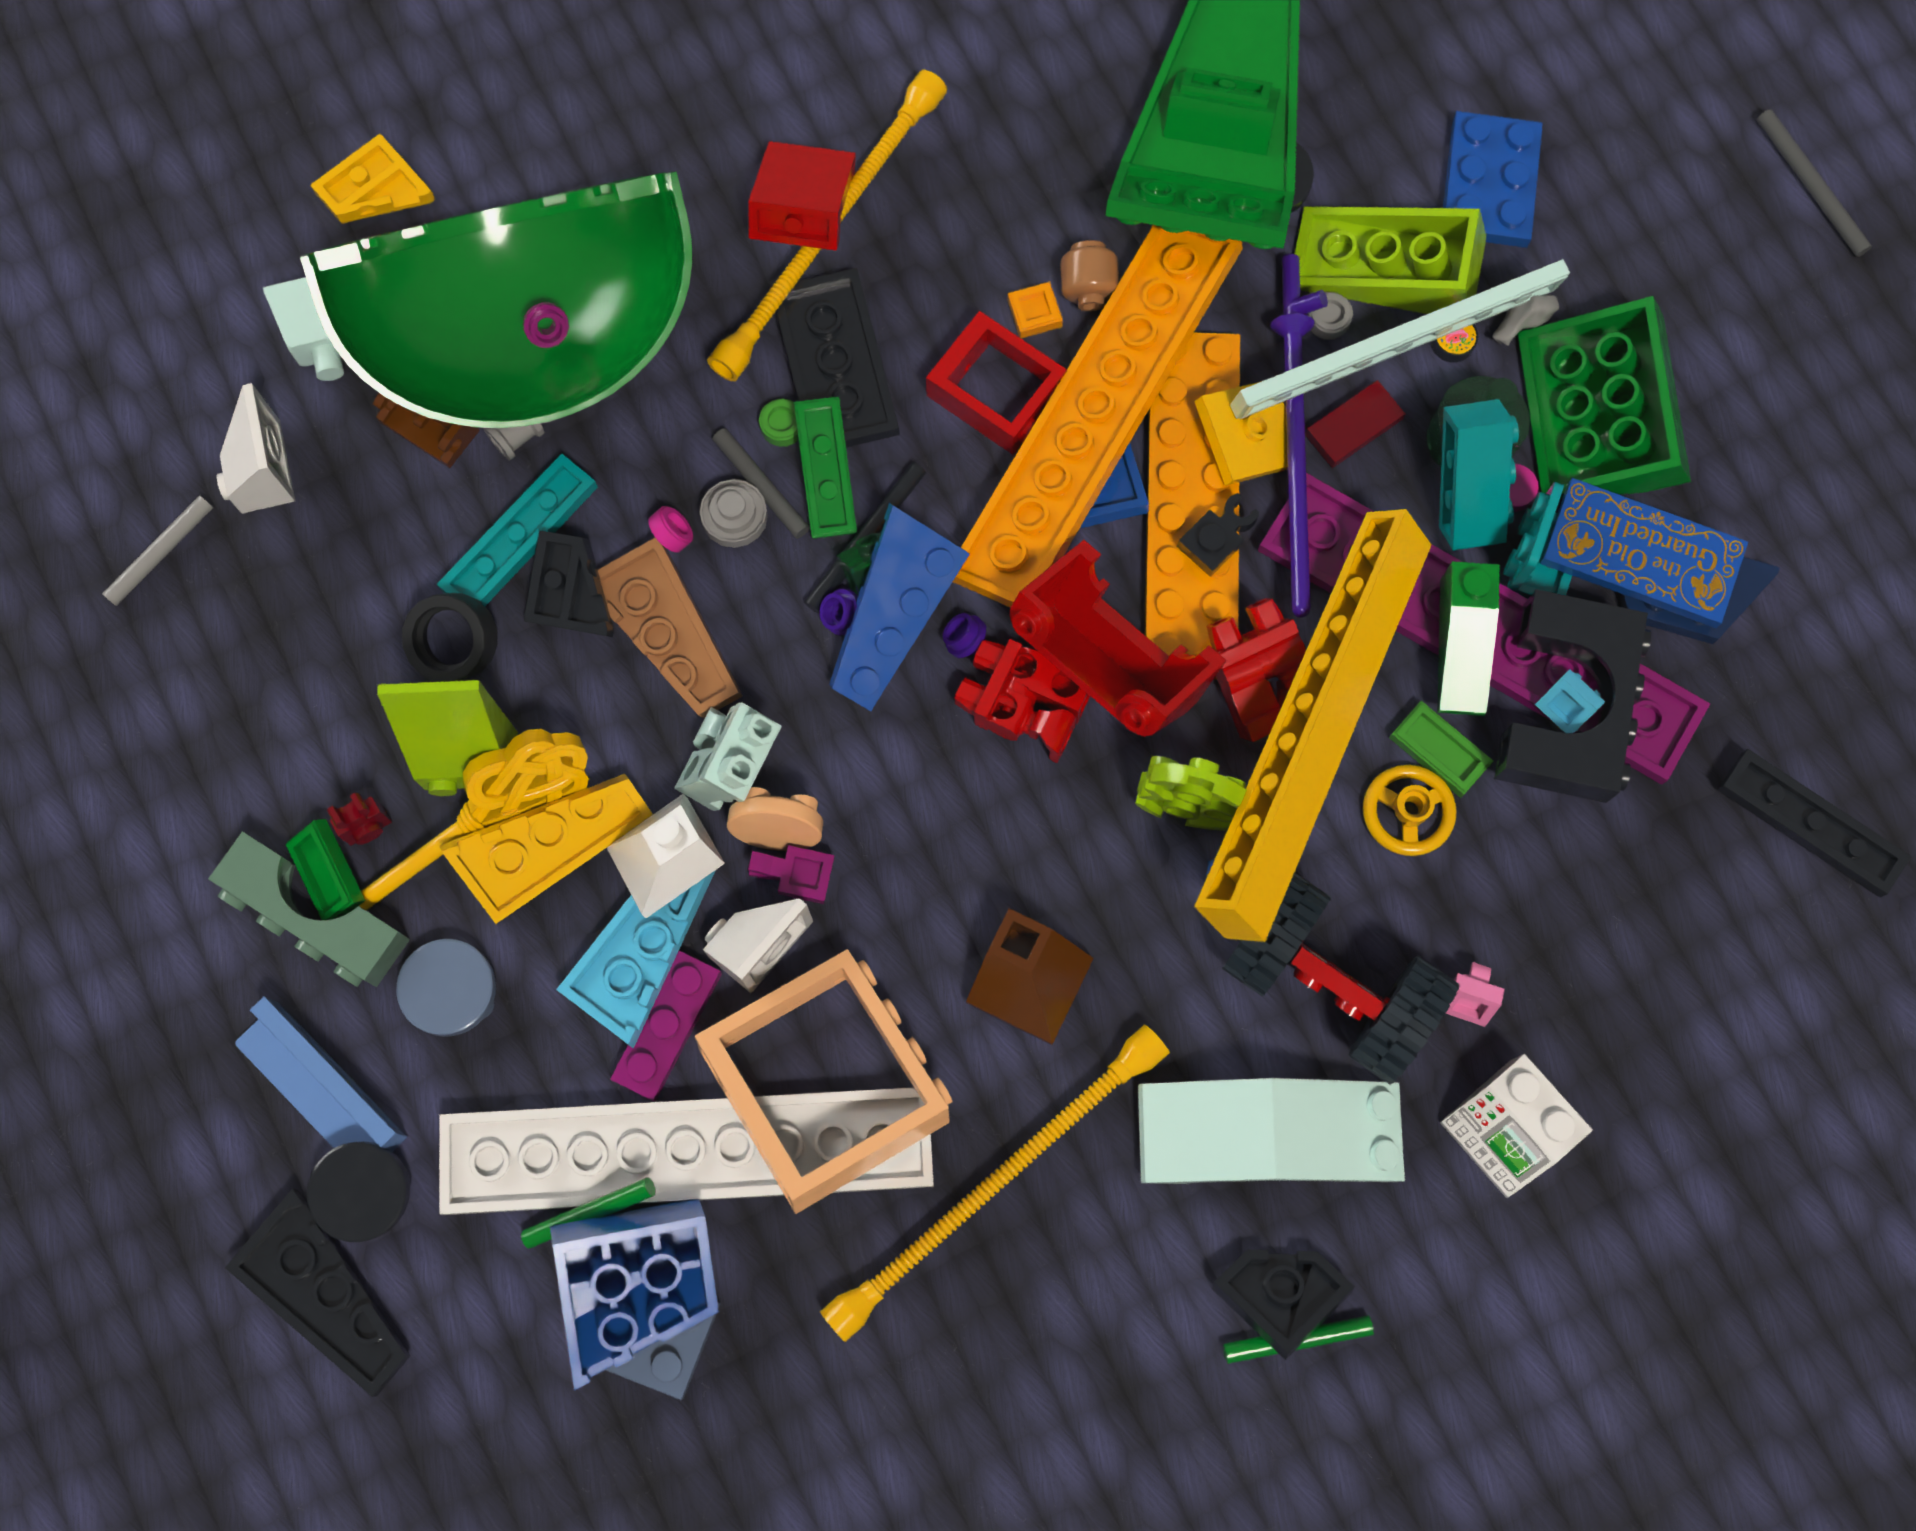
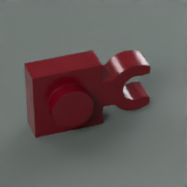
M360 793L350 795L352 801L343 807L336 808L332 805L327 808V812L331 817L329 821L338 837L350 846L355 843L362 845L373 841L383 833V827L392 823L384 806L372 796L364 800Z

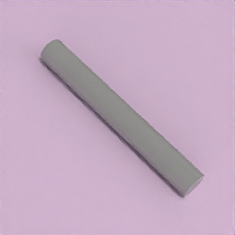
M199 495L102 595L117 606L213 507Z

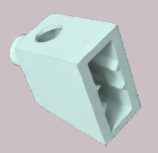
M304 277L263 287L264 294L286 346L299 366L314 365L316 376L322 381H332L341 378L344 375L342 357L334 348L322 326L307 278Z

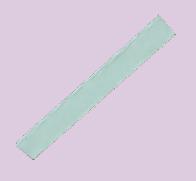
M1562 259L1239 391L1230 404L1236 419H1243L1529 301L1533 295L1544 296L1549 294L1568 278L1570 272Z

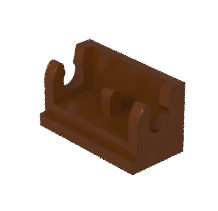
M378 393L373 402V405L380 409L376 418L381 424L449 469L480 431L478 427L450 424L428 418L400 406Z

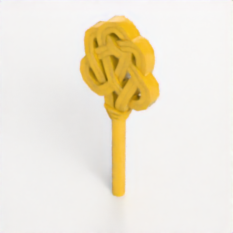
M543 729L526 730L514 737L506 748L485 752L472 759L462 772L463 786L469 800L464 803L460 814L457 815V821L364 888L361 892L365 902L358 907L365 911L441 857L443 853L439 848L440 845L586 789L589 781L585 770L588 756L580 737L569 732L551 734Z

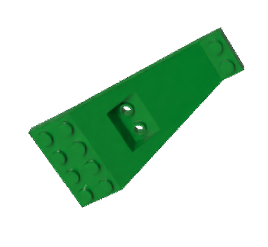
M1189 0L1121 160L1108 198L1105 216L1117 218L1118 221L1129 225L1140 223L1157 225L1165 231L1172 233L1184 231L1201 233L1215 241L1233 239L1249 242L1250 245L1259 249H1271L1273 247L1284 249L1295 195L1300 0Z

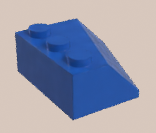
M699 1199L550 1226L574 1391L591 1382V1377L615 1365L617 1368L632 1360L633 1354L659 1340L665 1342L719 1312L706 1218Z

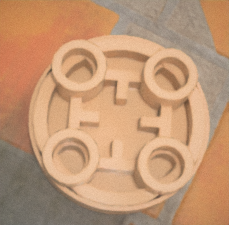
M751 787L744 802L737 801L729 808L727 829L735 838L749 845L768 850L787 851L788 845L807 849L818 844L822 838L824 822L822 816L817 812L818 801L811 796L799 794L793 795L789 799L771 796L770 792L765 789Z

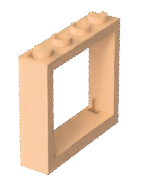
M848 949L695 1035L700 1053L795 1214L949 1123V1107L947 1105L952 1103V1099L948 1090L938 1077L933 1080L930 1079L922 1066L927 1061L920 1046L913 1037L905 1040L897 1027L902 1022L894 1005L888 998L883 1001L879 999L872 988L877 985V982L869 966L864 960L856 962ZM847 980L925 1105L801 1177L725 1048Z

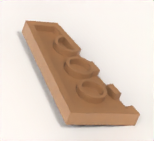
M656 538L649 540L598 569L610 617L701 718L706 717L711 707L719 710L743 696L668 550Z

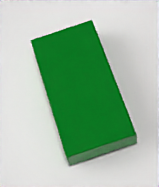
M326 819L313 820L286 843V847L321 920H332L342 917L365 902L364 896Z

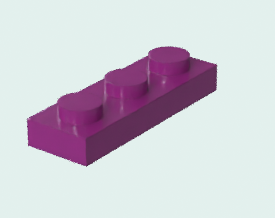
M678 951L634 1049L629 1045L627 1046L610 1080L656 1102L722 972Z

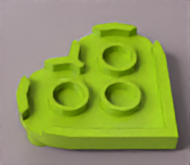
M1152 756L1148 771L1141 773L1135 804L1142 810L1161 819L1163 811L1173 816L1187 819L1185 826L1227 831L1247 789H1245L1246 783L1234 777L1219 775V765L1212 761L1191 758L1189 765H1184L1170 758Z

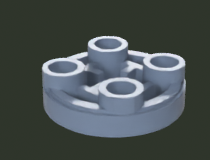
M455 939L431 941L415 950L404 962L397 979V1000L402 1013L415 1027L435 1036H456L473 1029L493 1011L496 993L494 971L486 957L468 943Z

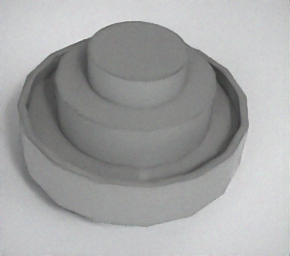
M736 479L721 481L711 487L703 497L699 511L703 528L710 539L721 546L732 548L746 546L758 539L766 528L768 518L765 499L760 491L750 483Z

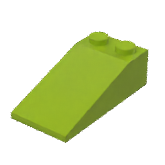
M1304 207L1295 255L1299 256L1300 291L1311 293L1323 290L1325 293L1334 292L1349 300L1424 314L1432 313L1476 295L1487 237L1480 209Z
M479 680L378 684V697L411 775L424 790H428L430 795L452 796L457 794V789H464L462 772L472 759L485 752L506 748L511 740L518 735V731Z

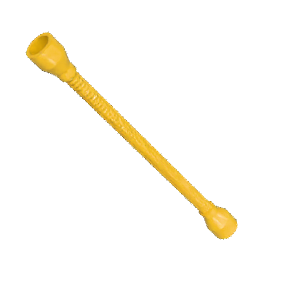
M921 70L908 86L904 103L897 112V118L852 177L840 223L910 127H914L920 118L932 112L946 95L947 87L943 80L935 73ZM801 246L782 272V275L779 276V279L776 280V283L773 284L772 288H770L769 292L760 302V305L757 306V309L748 318L747 322L742 323L736 332L721 340L710 354L707 363L714 372L731 382H735L750 363L753 347L760 338V331L769 322L770 318L782 304V301L785 300V297L791 292V289L807 270V267L813 262L821 248Z
M1144 1024L1126 1040L1117 1059L1108 1066V1070L1102 1074V1078L1099 1077L1097 1079L1098 1082L1094 1081L1093 1086L1090 1085L1088 1090L1083 1091L1084 1094L1079 1095V1099L1075 1098L1074 1102L1069 1104L1070 1107L1066 1106L1065 1111L1062 1110L1060 1112L1061 1115L1057 1114L1055 1116L1056 1119H1051V1123L1048 1122L1046 1127H1042V1132L1038 1131L1037 1136L1033 1135V1140L1029 1139L1027 1141L1028 1144L1024 1143L1023 1148L1020 1147L1018 1149L1019 1152H1014V1157L1010 1156L1009 1161L1005 1160V1165L1001 1164L999 1166L1000 1169L996 1168L995 1173L992 1172L990 1174V1178L986 1177L985 1182L982 1181L980 1183L981 1186L977 1185L976 1190H971L972 1194L968 1193L966 1195L967 1198H962V1203L958 1202L957 1207L953 1206V1211L949 1210L947 1212L948 1215L942 1216L943 1220L939 1219L938 1224L934 1223L933 1228L930 1227L928 1229L929 1232L925 1231L923 1233L924 1237L920 1236L919 1241L915 1240L914 1245L910 1244V1249L906 1248L904 1250L905 1253H900V1258L896 1257L895 1262L891 1261L890 1266L887 1265L885 1267V1271H880L881 1275L877 1274L875 1276L876 1279H867L858 1288L838 1295L824 1307L820 1313L838 1336L846 1342L865 1325L874 1306L884 1298L882 1296L885 1294L884 1290H890L889 1286H894L895 1281L899 1282V1277L903 1278L905 1276L904 1273H909V1268L913 1269L914 1264L918 1265V1260L922 1261L924 1259L923 1256H928V1251L932 1252L933 1247H938L937 1243L941 1244L943 1242L942 1239L946 1240L948 1238L947 1235L952 1234V1230L956 1231V1226H962L961 1222L965 1223L967 1221L966 1218H971V1213H976L975 1209L980 1210V1205L984 1206L986 1204L985 1201H990V1196L994 1197L995 1192H1000L999 1188L1003 1189L1005 1187L1004 1184L1008 1185L1009 1180L1012 1181L1014 1176L1019 1175L1018 1171L1022 1172L1023 1167H1028L1027 1163L1031 1164L1033 1162L1032 1159L1036 1160L1037 1154L1040 1156L1042 1151H1046L1047 1147L1052 1145L1051 1142L1055 1143L1056 1138L1059 1139L1061 1137L1060 1134L1064 1135L1066 1133L1065 1130L1068 1131L1070 1126L1073 1127L1075 1125L1074 1122L1080 1120L1079 1117L1083 1118L1084 1113L1087 1114L1089 1110L1093 1109V1105L1096 1106L1098 1101L1101 1102L1103 1100L1102 1097H1107V1093L1110 1094L1112 1089H1116V1084L1124 1085L1133 1076L1153 1069L1170 1053L1163 1041L1151 1028Z

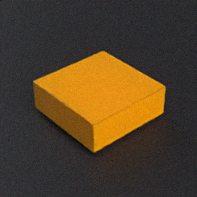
M1050 282L1008 293L1007 301L1021 339L1062 327L1063 319Z

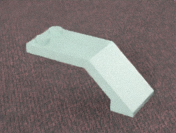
M1262 1078L1138 1085L1141 1183L1188 1184L1198 1182L1269 1180L1405 1181L1400 1089L1398 1082L1389 1085L1386 1082Z

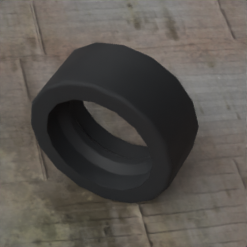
M464 593L438 594L419 601L407 614L402 628V647L409 663L420 675L435 682L461 681L481 673L492 661L498 645L497 627L490 611L479 600ZM443 610H453L460 613L468 621L473 632L471 654L465 661L457 665L440 662L432 653L428 644L427 628L429 622L436 613Z

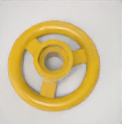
M1399 765L1383 771L1370 783L1363 800V816L1367 829L1381 846L1396 854L1418 856L1436 850L1449 838L1456 821V803L1449 786L1436 773L1417 765ZM1409 778L1424 782L1432 790L1429 791L1420 785H1410L1397 794L1386 786L1396 780ZM1378 801L1395 810L1396 817L1402 822V841L1391 836L1381 825L1377 815ZM1405 802L1414 803L1418 808V814L1408 813L1404 806ZM1441 802L1442 819L1439 827L1430 837L1418 841V826L1431 816L1435 805Z

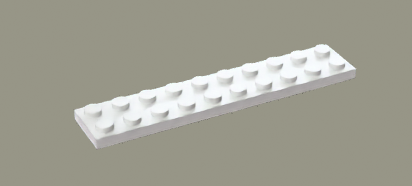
M915 1088L754 1097L801 1177L925 1105ZM727 1098L440 1115L439 1214L441 1215L576 1208L646 1177L653 1181L656 1194L636 1204L680 1202L697 1199L714 1200L784 1196ZM931 1134L832 1193L934 1187Z

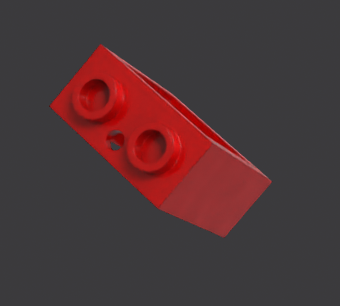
M979 310L927 375L926 395L1013 455L1025 441L1060 380L1067 372V369ZM989 345L1044 381L1012 422L957 386Z

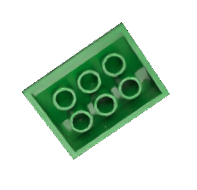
M1653 296L1518 333L1542 493L1546 494L1552 484L1557 482L1564 485L1560 499H1563L1567 484L1572 478L1619 495L1645 493L1691 482L1664 315Z

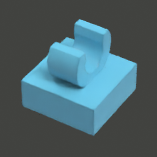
M1570 669L1535 705L1565 733L1573 734L1605 701L1600 697L1601 694L1597 690L1593 691L1581 680L1582 676L1579 673H1574Z

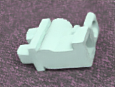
M743 702L732 706L727 716L711 707L693 741L694 746L699 750L692 752L674 789L713 811L720 810L724 802H732L733 800L744 802L782 725Z

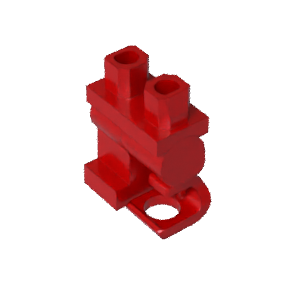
M1272 598L1261 599L1245 608L1254 630L1243 635L1240 634L1236 622L1231 616L1219 619L1206 626L1212 648L1227 660L1216 675L1240 738L1255 742L1270 734L1306 652V647L1298 634L1299 630L1294 619L1284 618ZM1273 677H1278L1279 679L1276 682L1277 696H1275L1268 681Z
M1009 639L1006 646L982 640L975 654L973 666L992 674L986 687L964 678L955 694V704L967 713L974 715L976 726L987 731L989 729L1003 738L1017 741L1018 737L1023 733L1035 740L1040 736L1050 751L1049 759L1058 763L1091 696L1039 651L1022 647L1021 643ZM1037 702L1054 711L1039 710L1035 712L1033 711L1034 704Z

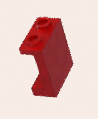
M769 141L749 198V239L837 251L840 241L841 214L852 177L855 175L856 153Z

